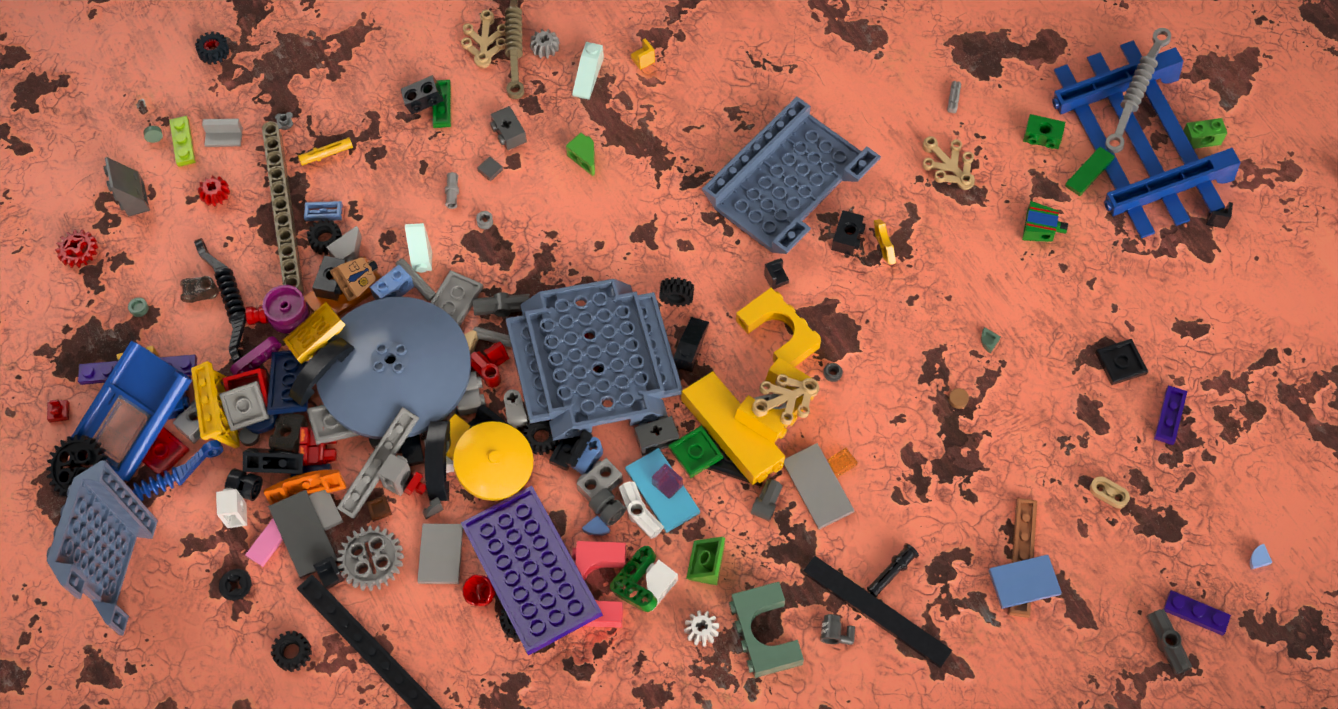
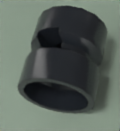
M234 468L227 476L225 489H237L243 498L254 501L261 491L263 479L251 473L247 475L246 472Z

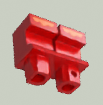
M300 427L299 453L304 454L303 466L327 464V462L337 461L336 449H327V444H337V441L316 445L312 429Z

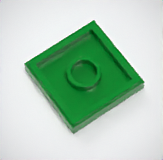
M702 425L669 445L670 451L690 478L723 459V454Z

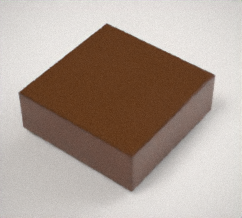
M385 495L366 502L373 522L392 515Z

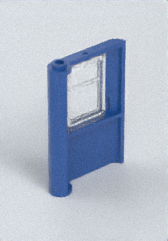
M131 341L71 437L85 435L96 439L95 442L101 443L100 448L106 449L102 455L109 457L104 461L111 466L124 482L130 481L191 384L192 379L145 347Z

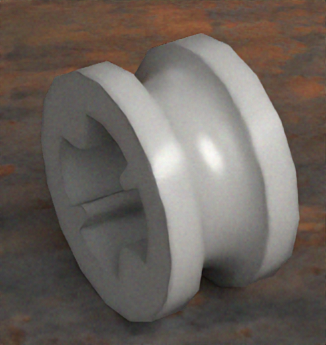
M482 211L477 214L476 220L479 228L489 229L493 225V216L490 212Z

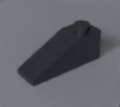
M694 317L690 318L674 355L676 368L689 372L693 371L709 326L708 321Z
M248 448L243 452V472L303 474L304 454L274 449Z

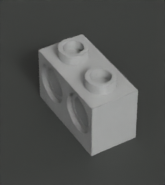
M605 458L603 461L595 463L588 474L584 473L579 477L576 483L577 489L590 502L604 488L611 492L623 481L622 473ZM603 472L611 473L608 477L601 476ZM590 484H593V485L596 486V487H595L594 489H592V490H588V489L586 488V487H587L588 485H590Z

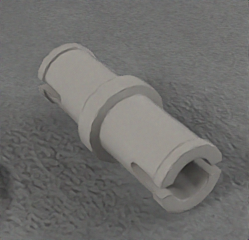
M454 172L447 174V186L445 187V206L449 209L457 207V195L459 194L458 175Z

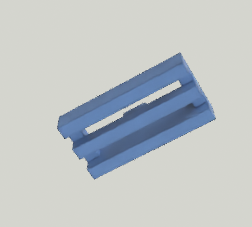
M342 201L305 202L304 220H342Z

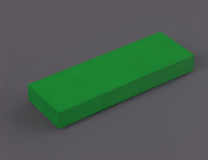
M436 80L440 85L444 101L433 106V128L451 127V81Z
M1099 147L1066 182L1065 187L1081 196L1114 160L1115 156Z

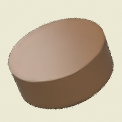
M961 388L952 390L949 395L950 405L957 409L964 408L969 401L968 393Z

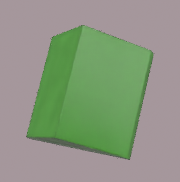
M724 537L694 541L686 579L711 585L718 584L725 549Z

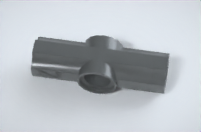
M500 292L496 293L493 297L473 298L474 315L495 314L498 317H505L510 315L511 312H522L520 305L530 298V294L509 295L508 293Z
M1160 609L1148 614L1146 617L1158 640L1157 646L1165 654L1174 675L1191 669L1192 665L1181 644V636L1174 630L1165 610ZM1165 638L1171 639L1173 645L1167 644Z

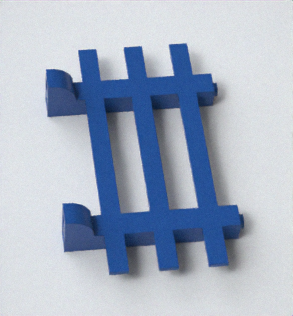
M1134 40L1120 45L1129 63L1123 67L1110 71L1100 52L1087 57L1096 75L1087 80L1077 83L1068 65L1054 69L1062 89L1054 92L1053 106L1055 109H1058L1060 115L1072 110L1075 111L1095 151L1099 147L1107 150L1105 146L1106 137L1089 104L1108 98L1120 120L1123 112L1120 104L1124 100L1122 92L1129 88V83L1132 82V77L1135 75L1134 72L1137 70V65L1142 57ZM1176 47L1158 53L1155 59L1158 65L1154 68L1155 72L1152 74V79L1149 80V85L1146 86L1145 94L1184 165L1166 172L1163 170L1132 112L1125 132L1145 167L1149 178L1130 184L1116 156L1105 169L1115 190L1108 192L1106 195V200L1104 201L1106 210L1110 211L1112 216L1127 212L1141 239L1155 234L1142 208L1143 205L1162 199L1175 226L1190 221L1177 196V193L1196 187L1210 213L1225 209V205L1211 181L1216 179L1217 183L1220 184L1234 181L1241 163L1233 148L1199 159L1156 82L1158 79L1165 84L1179 81L1184 61Z

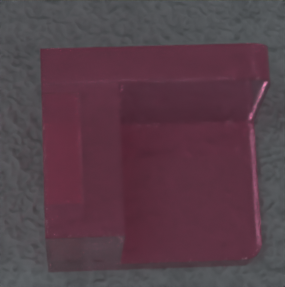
M665 463L652 476V485L670 499L683 486V478Z

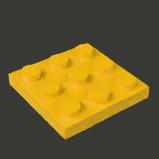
M325 302L285 337L283 341L295 358L303 364L305 361L310 360L319 348L326 346L329 339L339 334L345 324L330 305Z

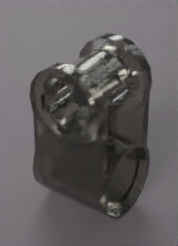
M209 276L186 278L180 282L182 287L180 298L186 303L213 299L219 293L217 285Z

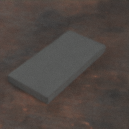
M306 490L268 506L300 579L316 572L313 565L330 556L333 557L335 562H338Z

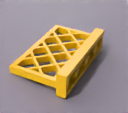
M208 361L192 367L191 372L200 437L204 440L213 438L232 448L240 447L238 430L230 431L219 396L220 393L226 392L221 382H223L222 378L227 376L213 370L212 363Z

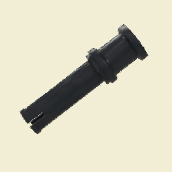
M908 543L904 544L903 550L897 556L894 555L892 557V563L867 587L870 594L877 597L900 571L906 570L908 568L907 565L914 558L919 557V553L914 547Z

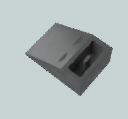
M106 157V165L103 167L106 176L109 177V180L106 181L110 192L113 191L115 201H119L121 210H125L128 217L150 211L144 181L139 172Z

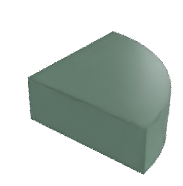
M984 327L981 334V343L984 349L991 354L1001 336Z

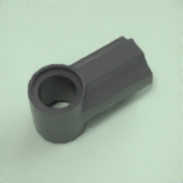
M767 479L759 498L757 497L753 504L751 514L770 521L783 485L776 480Z

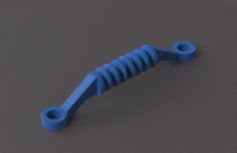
M212 440L205 443L186 464L173 467L171 475L165 470L164 478L158 473L156 481L152 476L149 477V484L144 479L141 480L142 487L134 483L133 493L140 501H143V494L151 498V491L156 495H159V488L166 492L167 484L171 489L174 488L175 481L179 486L183 485L206 457H216L223 452L221 442Z

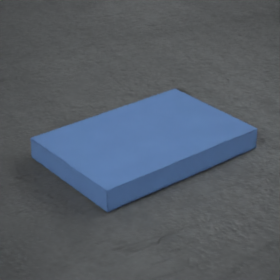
M1049 555L989 568L988 570L1001 609L1058 596L1062 593Z

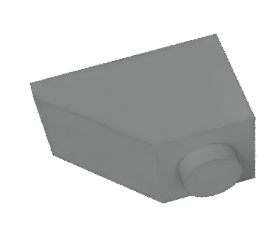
M355 226L328 245L326 248L330 257L344 259L346 262L357 259L362 240L359 228Z

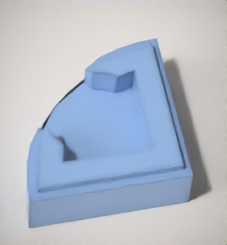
M1265 544L1258 546L1253 551L1249 562L1251 570L1272 563Z

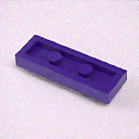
M1168 385L1154 435L1155 440L1174 445L1188 391Z
M1172 590L1168 593L1163 608L1167 613L1222 636L1226 632L1231 617L1230 614Z

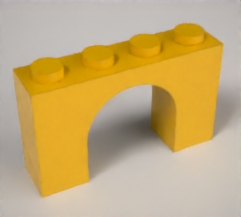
M769 288L736 313V322L747 334L770 320L782 321L791 328L793 337L773 353L774 363L778 358H781L795 367L820 348L821 338L816 331H812L808 327L806 320L802 317L800 318L796 314L795 309L783 300L782 295L778 291L775 292L772 288Z
M778 358L768 370L765 381L776 385L777 377L780 374L798 381L811 377L783 359ZM787 385L786 387H784V388L789 389V390H795V389H797V388H794V387L789 386V385ZM748 395L738 407L734 419L772 443H775L778 438L782 439L788 430V425H784L780 421L785 408L769 409L766 415L758 417L752 411L756 399ZM803 396L796 398L792 413L793 420L789 424L790 426L795 423L798 417L797 409L802 404Z

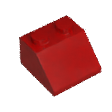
M258 368L222 378L225 391L257 381L267 407L269 380L266 370Z

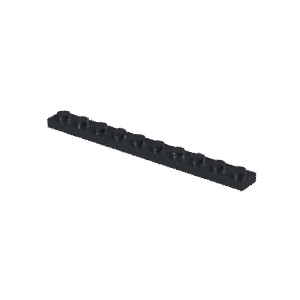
M313 575L309 576L297 587V590L411 709H442Z

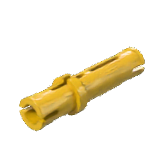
M347 137L320 148L315 147L312 151L298 155L301 165L304 166L314 161L319 162L322 158L353 148L350 138Z

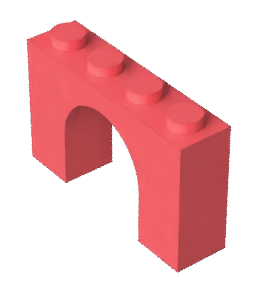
M577 541V546L572 551V559L576 560L575 564L584 581L596 569L623 568L626 565V543ZM595 600L603 616L584 626L622 628L623 603Z

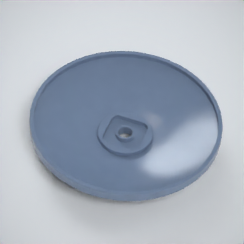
M388 297L365 303L341 318L345 326L339 334L334 335L328 340L327 345L338 338H343L354 347V350L342 363L337 360L316 383L325 408L343 427L361 436L381 440L401 408L404 407L419 417L416 425L408 435V437H412L427 431L430 421H443L456 408L469 383L471 355L463 331L448 313L424 300L410 297ZM389 357L396 358L392 364H387L386 360Z

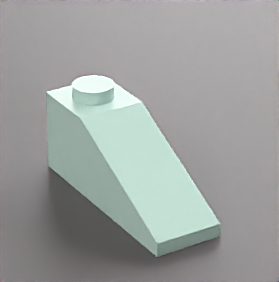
M590 42L585 43L572 96L590 100L604 59L603 45Z
M424 223L405 224L412 268L420 273L432 271V248Z

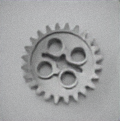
M371 525L368 527V531L361 527V533L358 534L356 531H353L354 537L347 536L346 538L349 542L341 543L344 550H338V553L342 556L337 558L338 563H340L338 569L343 571L341 575L343 578H346L348 584L353 582L354 588L360 585L361 590L364 591L366 586H368L370 591H372L374 585H376L380 590L381 583L388 586L387 580L389 578L395 580L394 573L400 574L397 567L403 566L400 559H403L404 555L399 553L403 551V548L399 545V539H394L395 535L393 532L388 535L386 528L381 532L379 526L376 527L375 531H373ZM366 542H368L369 550L372 554L376 574H373L372 566L369 562V555L365 547ZM382 543L380 548H373L375 544ZM356 550H363L360 555H354ZM388 561L386 566L378 567L380 562ZM362 568H368L364 574H359Z

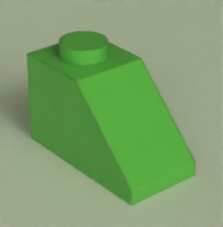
M580 133L566 145L567 156L593 176L595 175L594 141L589 136Z

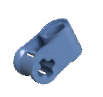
M592 437L590 442L586 443L589 445L586 447L581 458L577 459L579 461L576 467H572L582 475L584 473L588 474L603 454L601 441L596 437Z

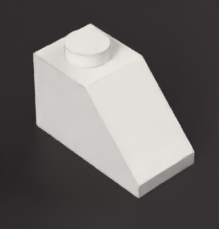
M660 560L655 564L652 563L646 570L647 590L651 591L657 598V605L678 581V574Z

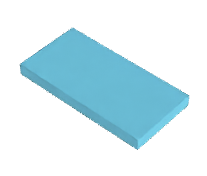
M659 448L625 467L626 472L631 480L635 481L637 489L651 511L664 526L663 529L666 533L700 514L699 508Z

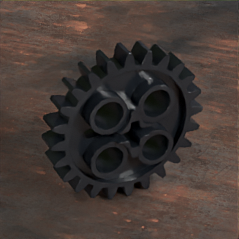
M85 435L68 436L67 441H60L61 447L54 446L56 453L50 452L53 459L47 460L51 466L47 467L46 470L51 471V473L46 477L53 479L49 485L55 486L54 491L60 492V496L67 498V490L72 485L74 477L88 469L79 466L95 465L101 460L104 461L109 458L106 455H102L106 449L100 448L101 443L95 442L96 439ZM64 466L76 467V468H74V469H71V468L62 469Z

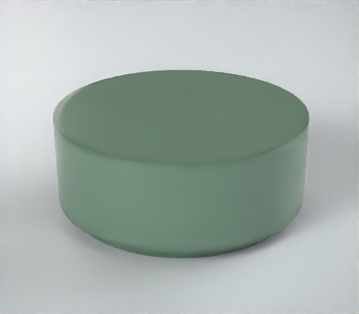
M149 126L143 132L145 140L150 143L158 142L163 138L162 130L158 126Z
M134 298L129 302L128 310L133 316L142 317L148 312L149 306L145 299Z

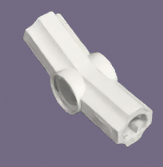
M629 481L619 486L630 521L636 523L650 539L659 535L664 526L645 507L635 481ZM635 509L642 510V512L637 515L632 513V511Z

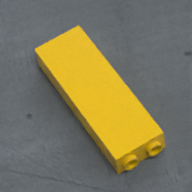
M713 371L682 390L681 401L752 486L757 482H763L772 472L776 473L783 468L785 455L775 443L770 442L734 419L737 409L741 404Z

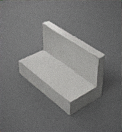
M203 119L202 126L206 132L205 147L241 146L243 127L239 119Z

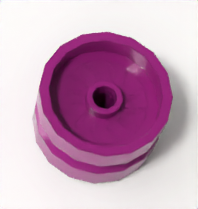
M280 285L274 287L263 299L262 308L270 325L278 332L291 333L310 315V310L302 292L294 286Z

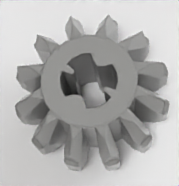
M541 29L540 33L535 31L534 36H531L530 48L535 56L539 55L540 59L543 56H546L548 59L549 55L555 56V52H558L560 42L555 32L551 33L549 29L545 32Z

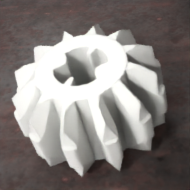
M699 610L697 611V617L694 614H690L691 620L685 621L687 627L684 629V633L689 634L687 637L688 641L695 639L694 645L696 646L699 644V641H702V645L705 647L706 640L713 643V637H718L719 632L717 629L719 628V623H714L716 621L715 616L709 618L708 611L703 616ZM702 625L705 626L702 632L698 631V628H701Z

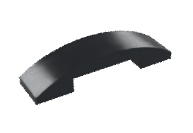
M338 338L326 345L301 370L288 396L302 407L315 393L311 388L337 360L342 363L354 350V347L343 338Z
M430 421L425 445V480L429 501L436 497L440 501H449L450 481H446V441H450V421Z

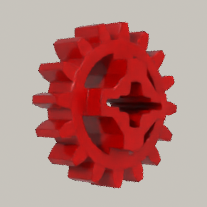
M74 229L73 234L66 232L67 237L61 236L62 242L56 243L59 247L55 249L58 254L57 257L65 266L68 264L70 268H73L75 264L78 268L81 267L82 263L88 265V260H94L92 255L98 254L95 250L99 248L96 239L89 231L85 233L83 229L79 233L76 229Z

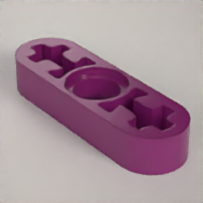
M274 336L267 338L235 362L230 369L231 373L236 375L256 369L272 356V352L280 350L281 343Z

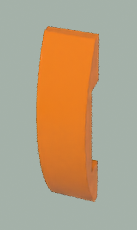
M318 470L296 475L265 489L264 494L269 504L272 505L304 490L308 494L322 490L330 493L345 489L346 484L339 470Z

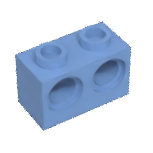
M397 265L371 285L370 290L376 300L388 297H402L414 287L411 276L400 265Z

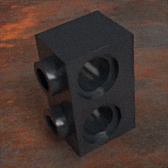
M433 75L401 88L404 104L411 114L418 113L444 101L440 85Z

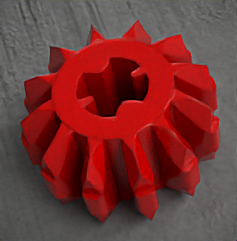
M212 175L211 179L205 177V182H200V187L197 188L199 198L207 206L212 204L216 207L217 203L223 205V200H228V195L230 194L229 185L220 176L215 178Z

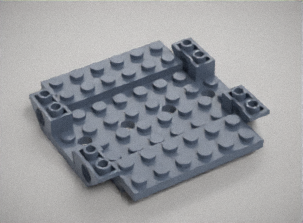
M616 279L540 291L520 305L522 316L506 318V326L529 423L551 420L549 421L553 441L580 436L583 430L592 433V426L628 420L629 425L632 426L643 422H653L663 416L668 417L664 401L661 398L682 394L683 389L655 292L637 295V292L632 291L631 285ZM582 300L586 304L584 306H578L576 302ZM586 333H592L595 337L593 339H587L584 335ZM600 366L604 370L601 373H597L593 368ZM605 400H609L613 403V405L611 407H605L603 406L602 402Z

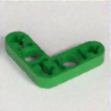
M650 546L641 547L610 584L611 591L618 598L644 612L652 611L658 602L651 591L636 584L646 573L647 568L656 560V554ZM637 568L634 574L629 575L630 571ZM638 591L635 596L630 597L632 592Z

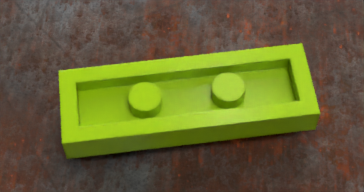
M183 116L169 119L177 166L196 163L188 117Z

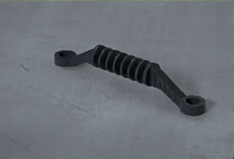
M201 238L195 240L194 243L200 257L214 269V276L223 298V304H225L224 307L229 317V323L232 324L233 328L228 349L232 361L235 363L242 358L238 348L247 321L246 310L243 306L235 277L233 276V270L211 256Z

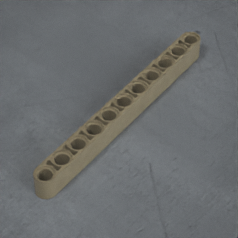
M269 121L263 125L262 133L283 285H296L295 287L303 294L304 287L283 138L278 125L273 121Z

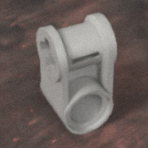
M508 390L504 394L507 423L514 428L526 426L528 421L521 395L517 390Z

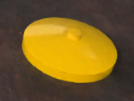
M495 421L483 422L468 429L459 439L453 455L454 473L461 486L473 496L489 501L503 500L518 493L527 483L533 469L532 449L525 436L513 426Z

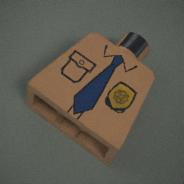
M363 257L343 263L330 270L347 300L351 301L360 296L376 281L373 272L378 270V266L375 261L371 260L367 263Z

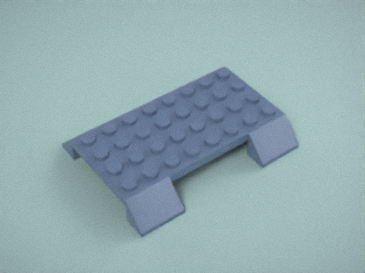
M797 96L702 188L703 193L717 212L772 253L787 254L811 230V227L802 221L842 181L858 182L881 159L880 155L867 146L863 151H860L811 116V106Z
M101 460L74 477L72 485L68 487V497L65 505L61 508V518L58 526L54 529V539L52 545L47 550L46 561L61 586L77 599H81L84 593L92 600L104 622L118 635L123 636L129 616L116 605L137 537L153 539L158 520L106 461Z

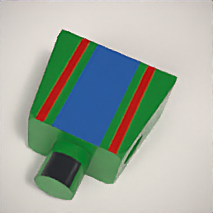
M1030 201L1022 240L1051 242L1056 232L1066 234L1068 223L1058 221V210Z

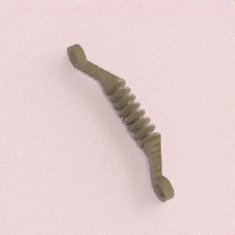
M510 0V6L505 10V55L510 58L511 82L507 85L506 90L510 98L519 99L525 92L523 84L519 82L518 58L523 55L522 10L518 7V0ZM513 88L520 89L518 92L511 91Z

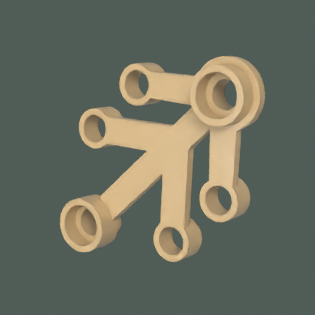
M484 10L480 14L481 23L483 24L481 36L474 31L472 24L467 23L463 25L464 34L469 35L480 45V51L472 45V41L468 37L461 40L462 47L475 56L474 62L480 68L488 67L492 61L491 57L500 50H504L506 44L505 39L500 38L505 36V30L500 31L505 29V24L498 25L497 31L489 36L490 25L494 23V14L490 10ZM496 41V46L487 51L488 46Z
M929 136L924 139L923 150L927 153H934L943 162H934L932 158H926L923 161V168L925 170H938L934 177L936 182L957 183L959 188L963 190H968L974 186L975 178L970 174L974 155L971 152H965L962 157L964 163L963 172L958 167L959 151L962 147L960 140L956 139L951 142L950 149L952 153L950 159L938 147V142L934 137ZM944 171L953 172L954 175H946Z
M784 374L778 375L776 385L771 384L769 381H763L759 388L762 394L767 395L771 392L781 396L769 401L764 399L755 400L752 411L756 416L762 417L767 414L769 409L787 402L785 412L782 413L780 421L784 425H789L793 420L792 413L796 398L803 396L802 404L797 409V415L801 418H806L810 412L809 404L811 397L816 396L819 392L818 382L813 378L798 381ZM787 385H789V386H792V387L797 388V389H795V390H789V389H786V388H784V387H786Z

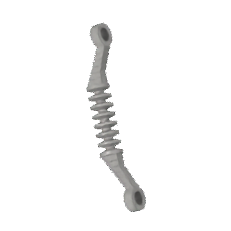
M1158 28L1154 31L1152 38L1154 45L1147 56L1141 57L1137 70L1134 72L1135 75L1132 77V82L1129 83V88L1126 90L1127 94L1124 95V100L1120 104L1123 112L1114 134L1109 135L1106 139V149L1111 153H1118L1124 148V138L1122 136L1130 115L1138 110V105L1144 97V92L1147 90L1146 86L1149 85V80L1152 79V74L1155 72L1154 68L1158 65L1155 59L1159 51L1171 41V32L1166 28ZM1162 34L1165 35L1167 38L1165 40H1159L1157 36ZM1117 140L1120 142V145L1113 147L1110 145V142Z

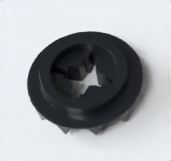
M233 569L226 572L219 582L221 595L226 600L234 602L243 599L244 596L250 594V588L253 586L251 577L246 571L241 569ZM239 581L241 589L235 588L233 590V587L229 582L237 583Z

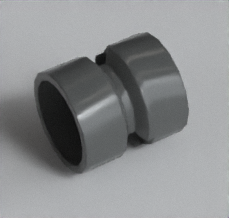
M604 488L591 499L588 506L596 514H600L601 520L607 526H611L624 515L627 508L619 500H614L615 496L607 488Z

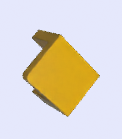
M646 38L642 40V48L631 54V59L640 70L655 62L654 48Z

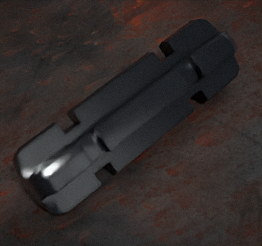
M583 430L579 436L580 440L577 439L570 451L571 455H568L565 463L570 467H576L579 461L577 459L581 458L588 446L586 443L590 442L593 437L590 432Z

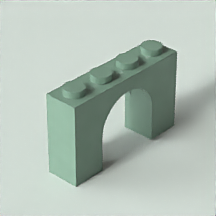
M780 582L732 594L731 602H729L731 613L736 614L737 621L734 622L737 633L742 634L743 640L740 643L743 653L747 652L749 660L746 661L749 673L753 672L755 678L801 666L804 662L798 640L776 646H768L760 643L751 631V623L756 616L763 612L784 607L785 598Z

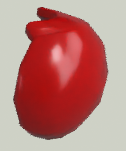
M472 575L466 579L463 585V597L468 604L483 607L493 601L495 590L488 577Z

